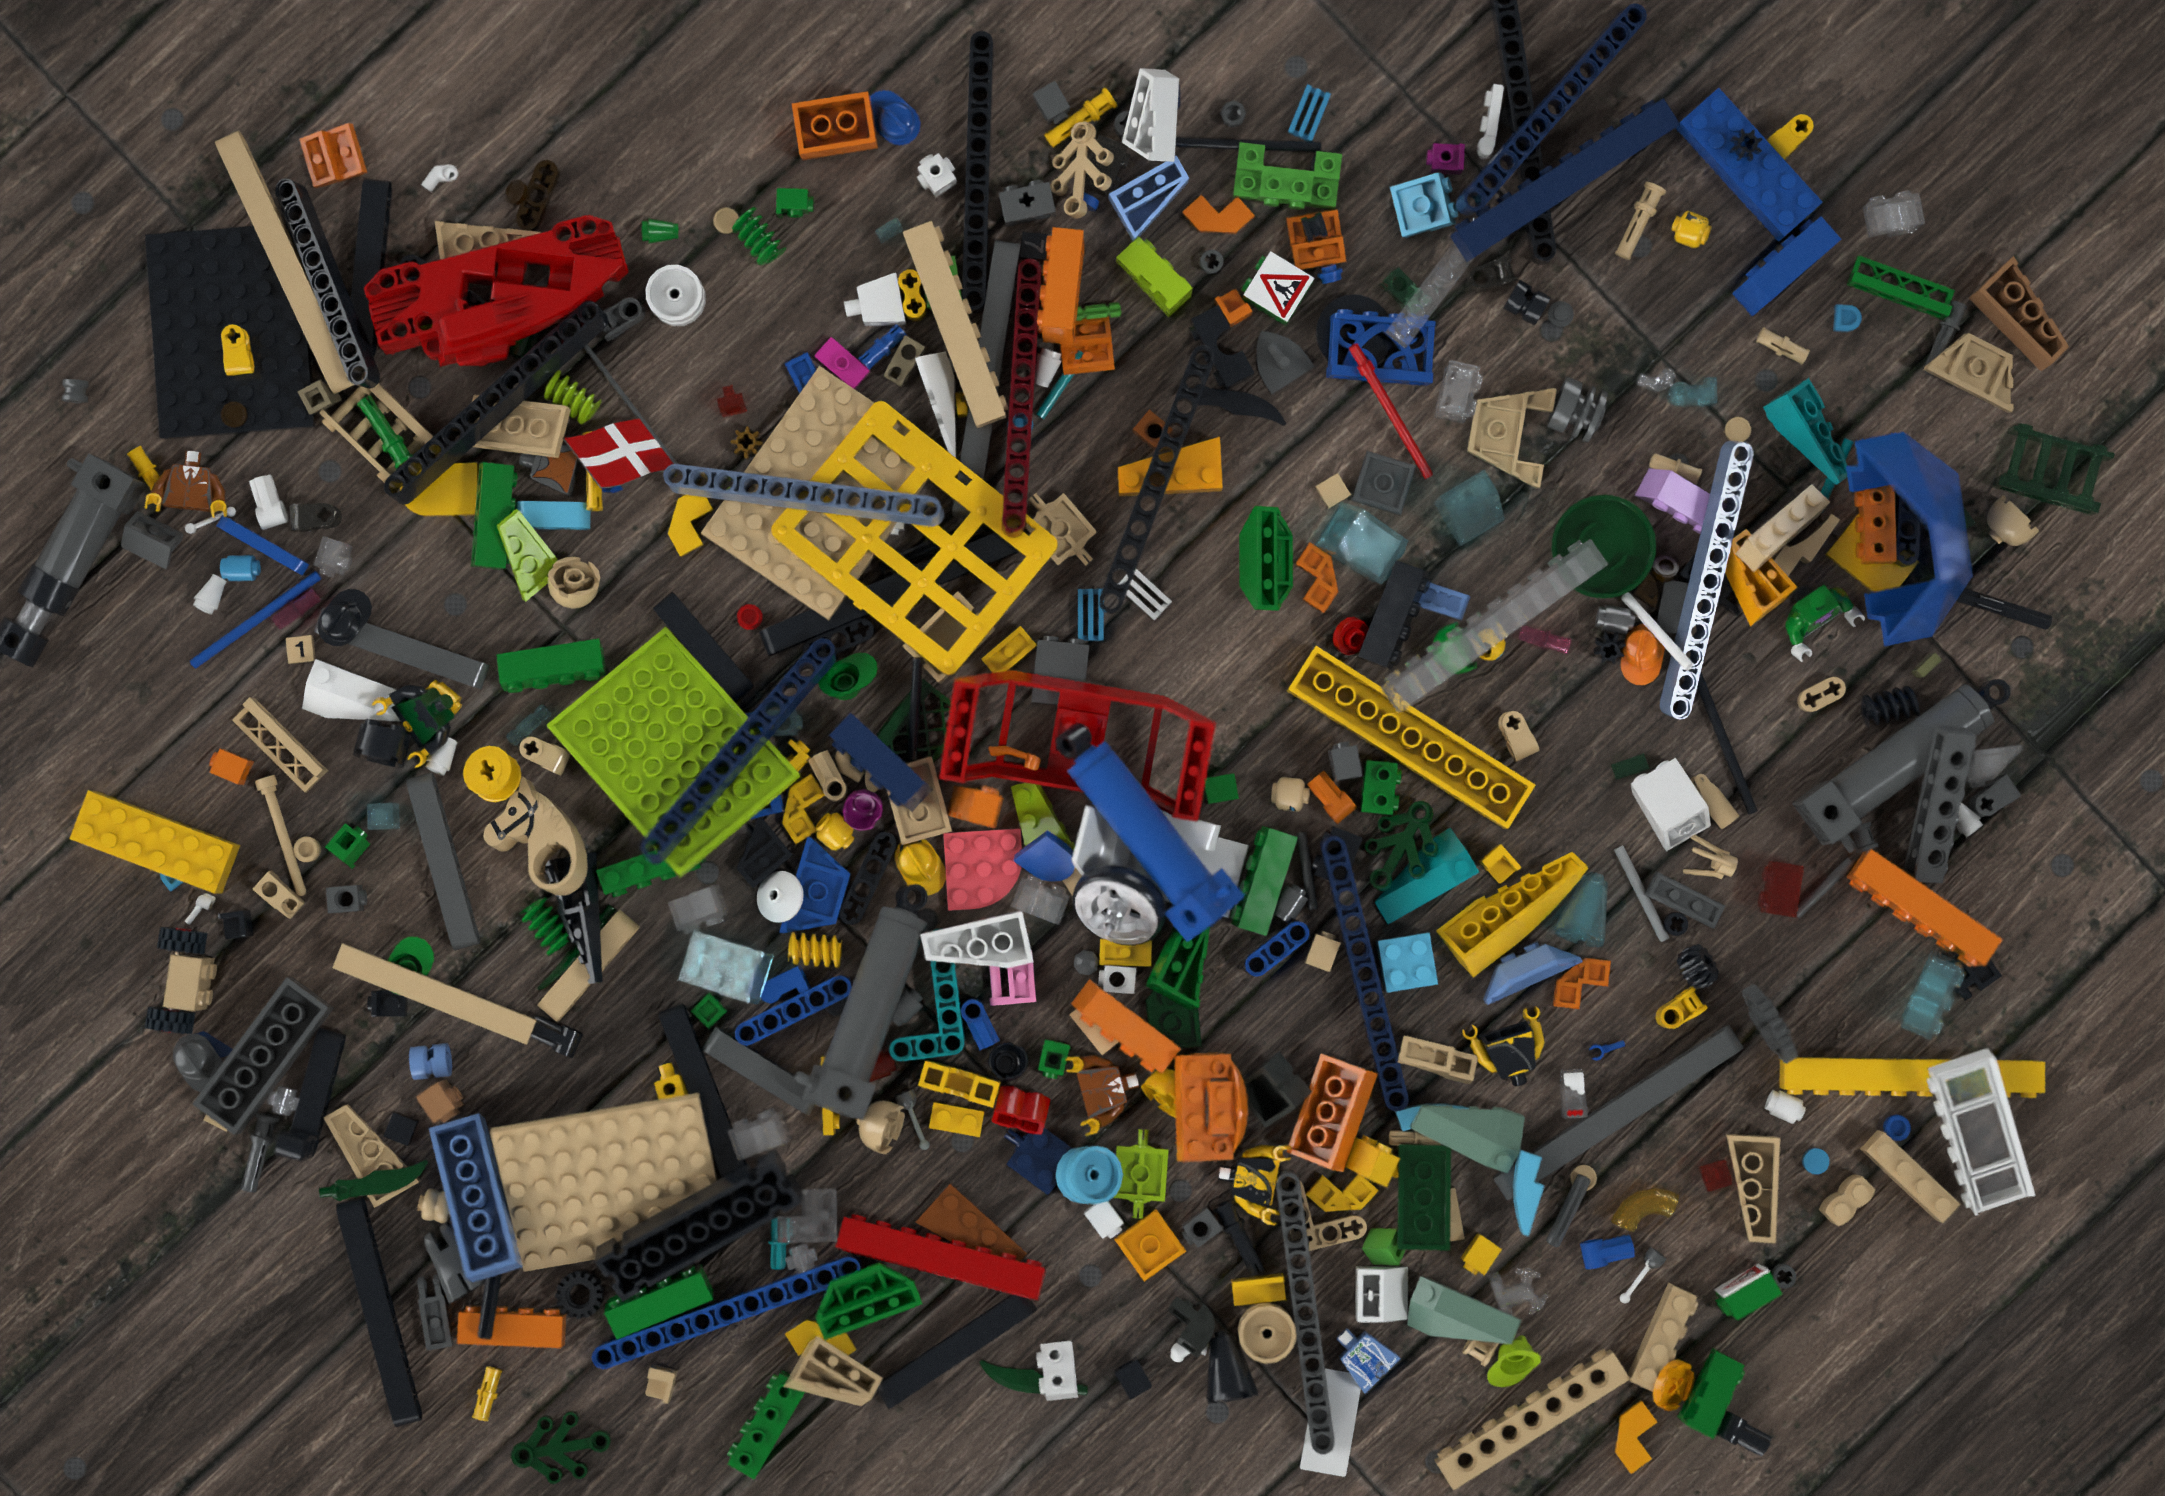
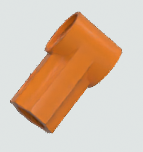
M1324 770L1306 784L1324 805V810L1336 824H1339L1357 809L1351 798L1337 787Z

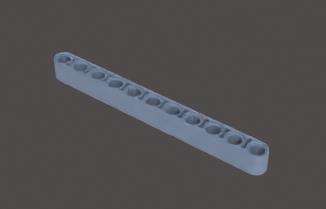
M1730 440L1725 442L1720 450L1674 641L1685 655L1690 650L1689 659L1694 665L1686 671L1671 655L1660 699V709L1663 714L1676 719L1686 718L1692 710L1753 458L1752 447L1745 442ZM1738 447V448H1739V455H1738V457L1735 459V457H1734V452H1735V449ZM1732 473V474H1733V480H1732V482L1729 484V483H1728V477H1729V475ZM1726 498L1727 505L1722 509V502ZM1720 524L1721 531L1716 535V527ZM1714 549L1715 556L1710 560V552ZM1708 574L1709 581L1704 586L1703 579ZM1702 600V608L1698 611V602ZM1696 625V633L1692 636V627ZM1684 675V683L1679 686V680ZM1678 701V708L1673 712V705Z
M681 464L668 466L663 474V478L669 488L674 493L930 527L939 525L944 518V512L939 501L930 496ZM683 475L680 482L672 483L675 476ZM708 478V482L704 486H697L700 479ZM728 481L733 482L730 489H722L724 483ZM751 485H759L758 489L755 492H747L748 488ZM784 488L781 495L773 496L775 489ZM809 491L807 498L798 499V495L801 492ZM826 495H835L831 502H823ZM852 498H860V502L857 505H848ZM885 501L886 504L882 509H874L876 502ZM902 505H911V509L908 512H899ZM928 508H937V511L934 515H925V511Z

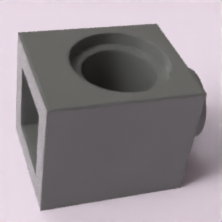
M1055 81L1033 93V100L1048 125L1053 122L1057 125L1069 117L1067 114L1071 112L1070 105Z
M362 885L326 887L328 913L364 911V905H367V892L362 889ZM345 892H350L353 896V902L350 906H346L342 902V896Z
M1206 1206L1182 1224L1185 1231L1181 1234L1190 1246L1195 1243L1199 1248L1219 1233L1223 1227ZM1195 1223H1206L1208 1226L1207 1232L1203 1235L1195 1234L1193 1232Z

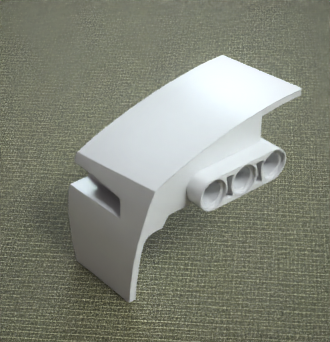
M1086 806L1072 862L1079 873L1083 875L1088 870L1102 865H1118L1143 874L1157 886L1095 807ZM1162 811L1210 873L1214 874L1223 868L1238 887L1249 845L1218 837L1220 825L1199 819L1198 822L1172 818V815ZM1158 887V889L1160 890V892L1162 893V895H1163V897H1164V900L1167 901V902H1170V901L1168 900V898L1165 896V894H1164V893L1161 891V889ZM1232 908L1223 917L1229 918Z

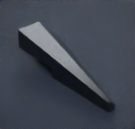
M596 852L587 853V874L581 886L568 895H556L559 906H557L558 912L571 943H576L580 952L579 962L580 964H585L590 979L587 980L589 984L603 982ZM571 856L548 860L545 866V872L550 881L548 884H556L567 876L571 868Z

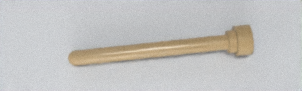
M272 775L255 781L257 790L261 791L262 795H265L296 894L304 896L306 888L275 791H277L276 785H278L276 777Z

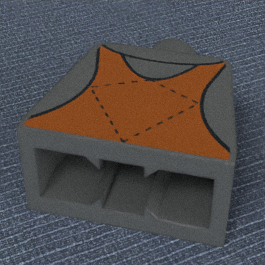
M568 445L561 446L559 458L521 453L519 465L532 468L530 475L532 480L572 497L581 462Z

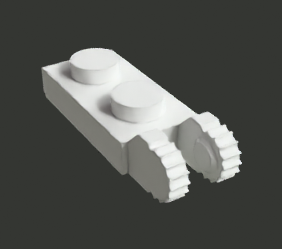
M1494 84L1491 91H1486L1484 106L1488 107V114L1482 117L1480 131L1485 133L1477 146V154L1480 159L1489 158L1494 151L1504 89L1503 85Z

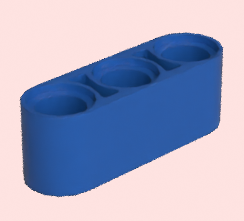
M1293 921L1286 925L1246 957L1244 962L1246 971L1256 977L1265 974L1306 942L1309 937L1307 925L1300 921ZM1295 925L1301 926L1304 930V936L1300 940H1294L1290 936V930ZM1275 941L1281 942L1284 946L1283 953L1279 956H1273L1270 953V945ZM1254 957H1259L1263 961V968L1259 972H1253L1249 968V962Z

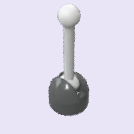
M1650 1246L1644 1255L1646 1266L1627 1292L1620 1295V1301L1628 1303L1630 1295L1649 1269L1660 1268L1667 1258Z

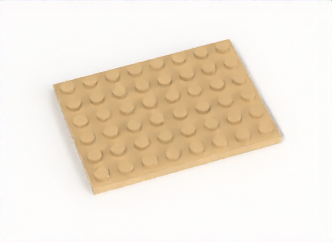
M819 366L744 473L809 481L874 402ZM899 421L893 427L903 436L910 431ZM874 435L854 457V459L895 491L900 488L915 469ZM845 471L833 482V484L865 488ZM926 482L923 484V486L918 490V492H917L915 495H918V494H919V492H920L921 489L924 487V485L926 484ZM751 485L748 488L747 492H755L758 489L759 485ZM784 488L775 489L773 496L781 495ZM833 494L827 495L832 500L835 497ZM852 498L848 505H857L860 502V498ZM724 500L701 534L829 621L846 598V595L773 537L771 532L772 525L786 508ZM882 501L876 502L874 509H882L885 503ZM809 511L795 528L798 533L836 563L856 541V539L822 512ZM854 517L865 527H867L873 520L869 518ZM892 522L879 538L885 542L897 522ZM868 551L850 574L858 580L875 555Z
M699 1093L491 1128L493 1146L524 1272L595 1260L597 1246L614 1237L617 1242L621 1241L623 1232L718 1181Z

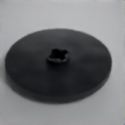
M1352 294L1339 297L1325 307L1316 325V340L1322 355L1327 361L1329 355L1330 316L1338 313L1339 309L1353 310V314L1363 315V312L1372 311L1378 312L1380 317H1388L1387 312L1379 303L1369 297ZM1345 324L1340 329V335L1345 342L1353 344L1355 341L1347 336V331L1350 332L1351 327L1354 326ZM1362 324L1364 326V331L1374 326ZM1380 332L1369 339L1362 348L1371 352L1378 364L1388 353L1392 340ZM1338 345L1337 365L1343 364L1349 350Z

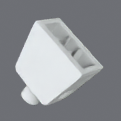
M896 273L858 286L859 299L844 302L847 317L862 314L865 326L906 325Z

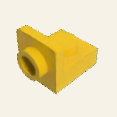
M790 739L788 744L798 754L796 756L791 754L787 760L799 772L811 758L807 754L810 749L800 739L797 742Z

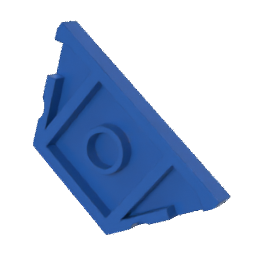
M807 837L796 874L803 888L802 906L792 919L782 922L780 933L836 924L851 874L811 837Z

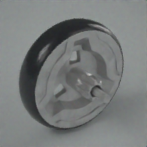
M1118 865L1094 867L1080 877L1073 892V906L1079 920L1093 934L1110 942L1127 946L1143 944L1157 936L1164 926L1167 908L1162 893L1150 879L1133 869ZM1111 890H1116L1115 895L1112 894ZM1131 909L1139 912L1140 915L1130 912Z

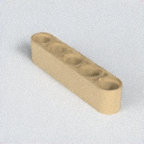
M619 910L600 931L602 971L640 928L622 910ZM577 958L538 1003L537 1006L554 1021L559 1022L590 987L591 984L587 981L590 979L585 964H580Z

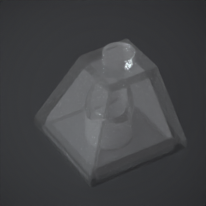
M2022 745L1973 751L1970 760V773L1965 783H1970V788L1986 786L1985 781L1994 780L2022 751Z

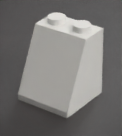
M1676 758L1671 761L1661 762L1655 770L1648 774H1640L1631 783L1635 799L1666 851L1711 826L1708 805Z

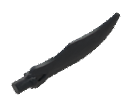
M1201 384L1196 385L1193 389L1199 388ZM1205 386L1198 406H1219L1233 415L1260 417L1274 421L1282 426L1286 425L1283 416L1272 404L1249 393L1212 389Z

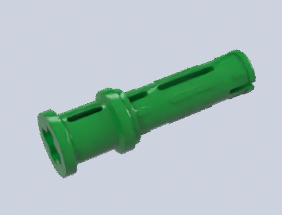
M371 395L367 396V398L364 397L357 405L383 442L382 449L384 452L389 453L397 470L414 454H410L404 445V438L396 435L373 400V397Z

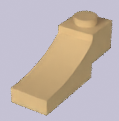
M1833 514L1826 516L1822 523L1808 537L1794 546L1788 547L1785 545L1771 558L1789 576L1799 560L1805 564L1813 560L1840 519Z
M1405 1035L1402 1038L1398 1063L1417 1067L1443 1076L1445 1079L1465 1084L1473 1082L1478 1060L1476 1055L1456 1051L1453 1047Z

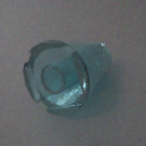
M1590 872L1589 875L1582 877L1555 924L1554 930L1556 935L1576 944L1578 940L1586 942L1585 946L1588 947L1603 946L1606 932L1608 882L1604 880L1603 875Z

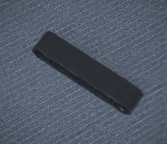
M673 591L653 607L658 616L735 703L755 687Z

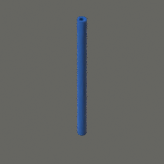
M314 571L190 660L191 665L195 669L316 584L322 579L319 573Z

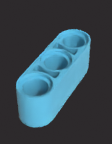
M516 502V509L522 513L534 529L590 530L591 510H586L587 502Z

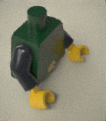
M406 685L390 693L388 698H376L372 706L376 703L383 704L384 709L376 713V715H383L389 708V705L394 704L391 708L418 747H424L421 751H415L408 756V760L412 759L415 755L420 757V763L415 766L416 768L425 764L427 755H433L448 741L451 730L449 723L454 719V713L450 709L453 706V700L447 694L440 695L434 687L425 689L421 686Z

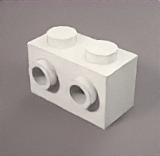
M1072 1341L1040 1344L1041 1352H1036L1038 1368H1043L1044 1378H1039L1040 1393L1046 1394L1047 1401L1078 1398Z

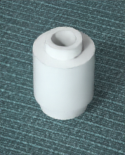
M1772 1090L1767 1098L1764 1109L1768 1110L1769 1114L1794 1124L1796 1120L1801 1121L1806 1107L1802 1106L1803 1100L1781 1090L1778 1092Z

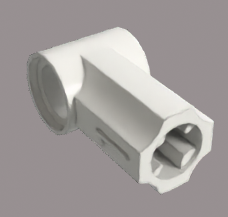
M272 475L260 476L249 481L257 508H255L257 520L262 530L287 523L288 515L283 502L279 500Z

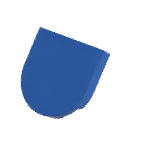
M1048 830L1017 852L1013 859L1014 862L1033 876L1051 882L1067 879L1075 869L1072 862L1074 854L1072 848Z

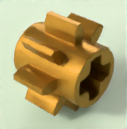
M746 426L745 432L740 433L736 430L737 439L730 440L731 444L738 447L734 453L738 455L743 452L746 460H748L749 454L754 453L756 455L758 453L756 451L758 446L764 445L763 442L756 440L760 433L757 431L752 435L748 426ZM746 437H749L753 444L748 446V449H745L741 442L746 441Z

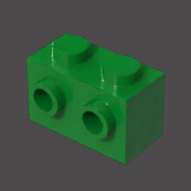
M1365 761L1360 812L1393 815V810H1398L1399 795H1395L1396 784L1400 785L1402 770L1397 769L1398 763Z

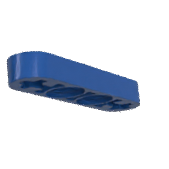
M224 515L221 516L216 525L301 575H304L309 566L307 562L234 520L224 517Z

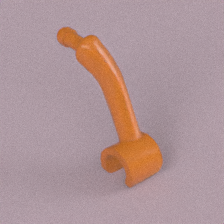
M1009 746L988 747L991 756L1012 755L1024 759V767L1032 770H1038L1041 759L1033 753H1026Z

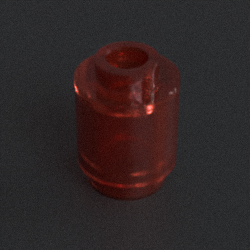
M883 1050L880 1051L869 1083L892 1075L891 1072L897 1070L895 1061L889 1051L885 1053Z

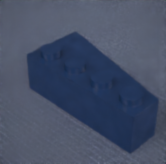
M852 713L829 735L835 740L832 745L842 755L847 752L853 757L850 762L861 773L866 769L872 775L869 780L879 790L884 786L890 792L888 798L897 807L903 804L913 812L933 790Z

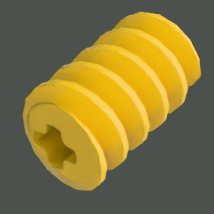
M792 932L788 947V962L792 957L794 965H798L802 958L804 966H808L811 959H813L814 965L819 967L821 960H823L825 967H829L833 960L835 968H839L842 957V940L841 943H838L836 935H833L831 941L828 942L826 935L823 934L821 940L817 941L816 934H812L810 940L807 941L805 933H802L800 939L797 940L795 932Z

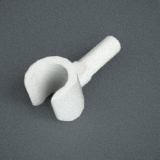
M207 893L199 896L194 910L185 922L190 925L202 908L211 910L216 898Z

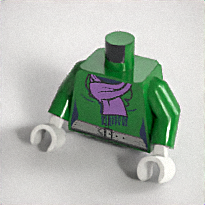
M1822 585L1793 605L1785 627L1790 642L1794 645L1791 653L1801 662H1803V653L1809 657L1812 656V650L1802 643L1804 638L1843 612H1845V618L1853 627H1856L1853 623L1855 618L1861 617L1863 621L1865 620L1864 615L1854 606L1842 588L1835 587L1828 590L1825 585Z

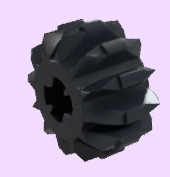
M1700 944L1687 947L1678 954L1677 964L1680 967L1679 971L1683 974V978L1687 980L1688 985L1698 990L1710 986L1718 979L1719 970L1716 967L1717 963L1713 960L1712 955L1708 953V950Z

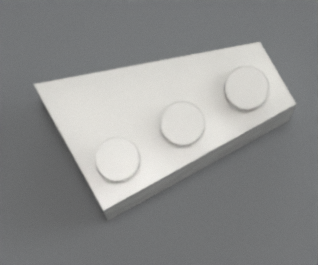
M1140 68L1122 143L1150 161L1174 162L1179 78L1166 70Z

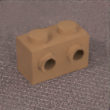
M447 1079L435 1083L416 1097L433 1123L438 1121L445 1123L460 1114L458 1109L464 1105L461 1101L463 1095L456 1086L452 1087Z

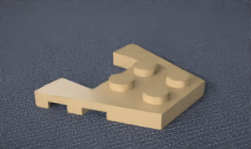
M1551 388L1536 392L1532 391L1476 400L1467 452L1539 489L1544 465L1518 460L1526 409L1552 413L1557 389Z

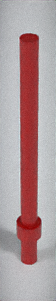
M1358 343L1351 345L1349 350L1358 364L1357 369L1359 373L1367 379L1424 479L1433 475L1432 470L1374 372L1375 367L1371 360L1366 359Z

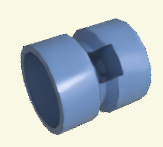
M448 1043L433 1044L430 1049L426 1045L410 1047L409 1064L413 1080L428 1079L431 1074L436 1078L451 1076L452 1056Z

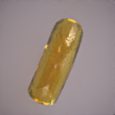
M1659 1188L1637 1191L1622 1201L1614 1213L1611 1223L1635 1232L1641 1219L1647 1215L1659 1214L1670 1218L1678 1204L1679 1194Z

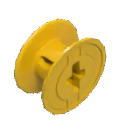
M486 746L473 752L467 759L463 770L464 782L471 791L478 794L485 801L496 803L506 800L515 793L520 784L521 769L516 759L508 755L501 748Z

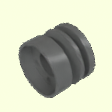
M1566 377L1555 399L1554 409L1549 415L1546 427L1563 433L1570 423L1573 425L1572 437L1576 438L1582 428L1584 431L1581 441L1588 443L1592 435L1598 430L1605 414L1608 392L1601 390L1597 399L1594 400L1596 387L1592 386L1584 396L1581 395L1583 382Z

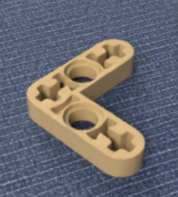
M1288 1177L1282 1181L1281 1185L1284 1188H1288L1289 1182H1293L1294 1185L1296 1182L1292 1177ZM1300 1181L1303 1209L1306 1212L1305 1224L1309 1223V1227H1306L1307 1236H1312V1240L1308 1241L1309 1251L1356 1240L1365 1235L1367 1224L1358 1215H1349L1313 1224L1304 1186ZM1292 1203L1289 1206L1286 1204L1284 1207L1285 1212L1291 1214V1211L1299 1206L1296 1203ZM1352 1220H1356L1358 1224L1362 1223V1227L1358 1229L1359 1233L1354 1234L1352 1230L1344 1231L1347 1236L1341 1238L1342 1231L1338 1223L1343 1222L1344 1228L1351 1226ZM1327 1226H1333L1337 1230V1236L1333 1240H1326L1322 1236L1323 1229ZM1294 1228L1290 1230L1292 1240L1301 1238L1299 1229L1294 1231Z

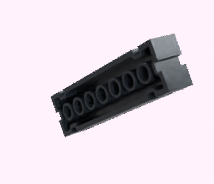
M774 1149L758 1158L756 1167L751 1168L747 1164L623 1232L621 1241L617 1242L614 1237L597 1246L595 1263L605 1277L612 1275L611 1286L620 1299L624 1301L639 1293L641 1284L644 1282L650 1287L773 1220L776 1210L781 1208L785 1213L802 1204L803 1189L792 1173L786 1176V1164L777 1150Z

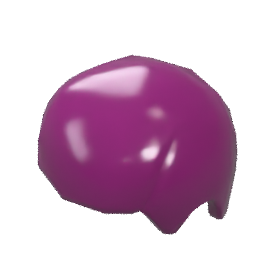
M866 789L853 791L846 798L843 806L844 821L858 831L874 828L883 812L881 798L875 792Z

